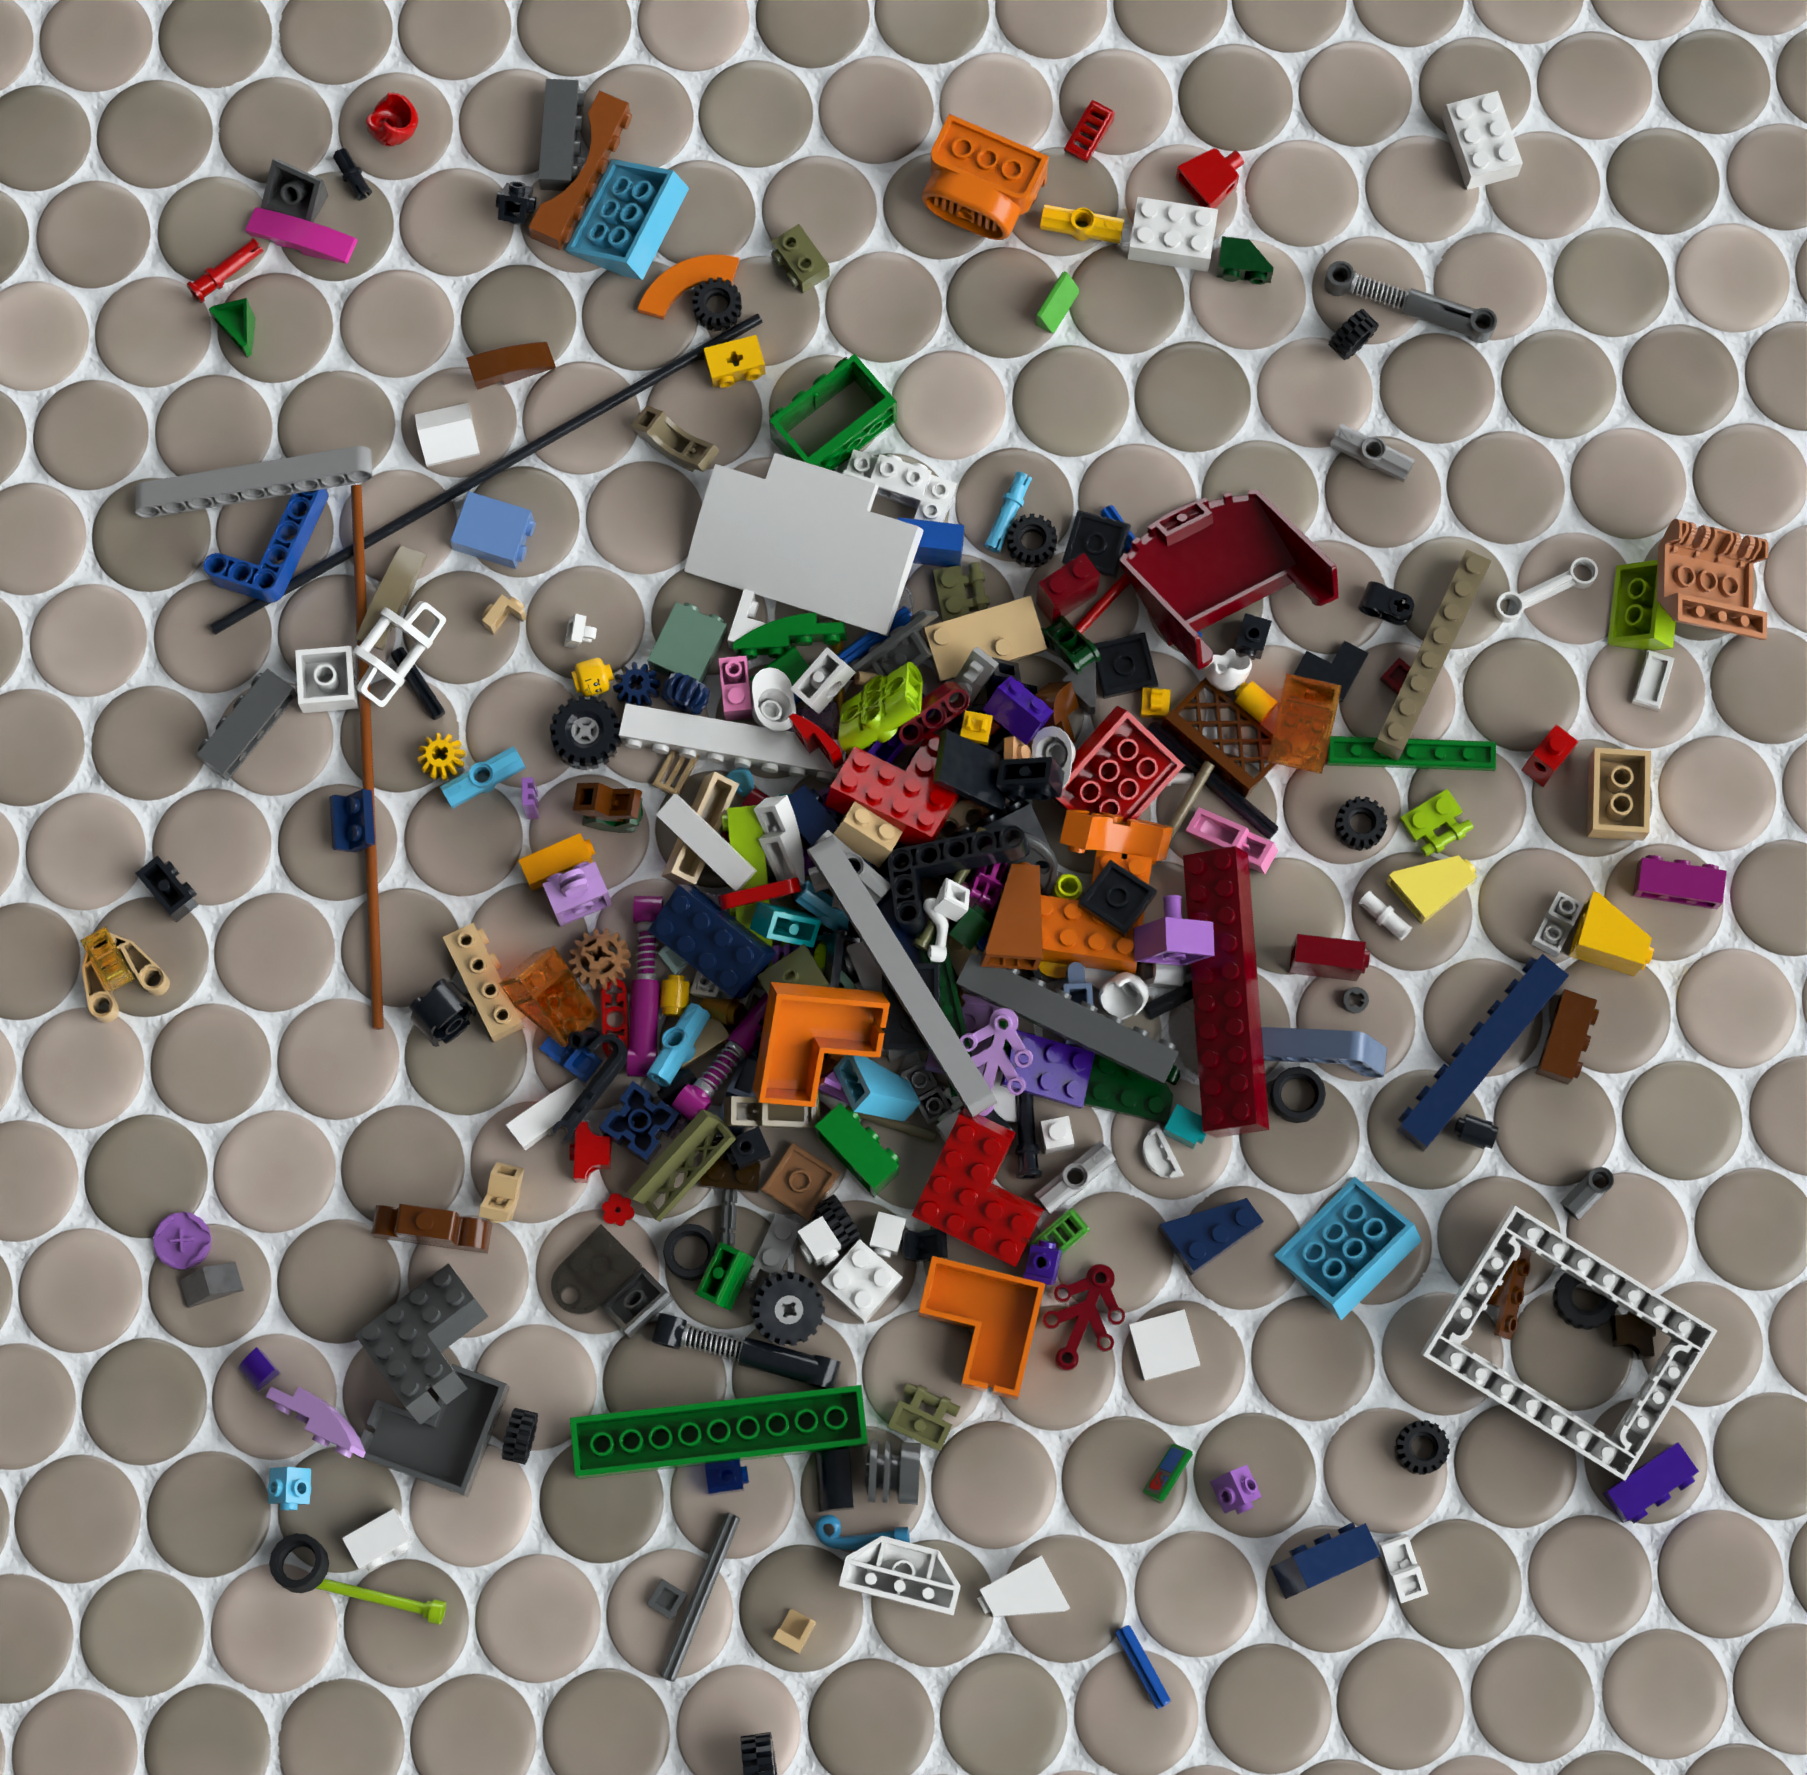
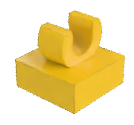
M1142 688L1141 717L1164 719L1170 709L1171 689Z
M965 710L960 736L978 744L988 745L993 715Z

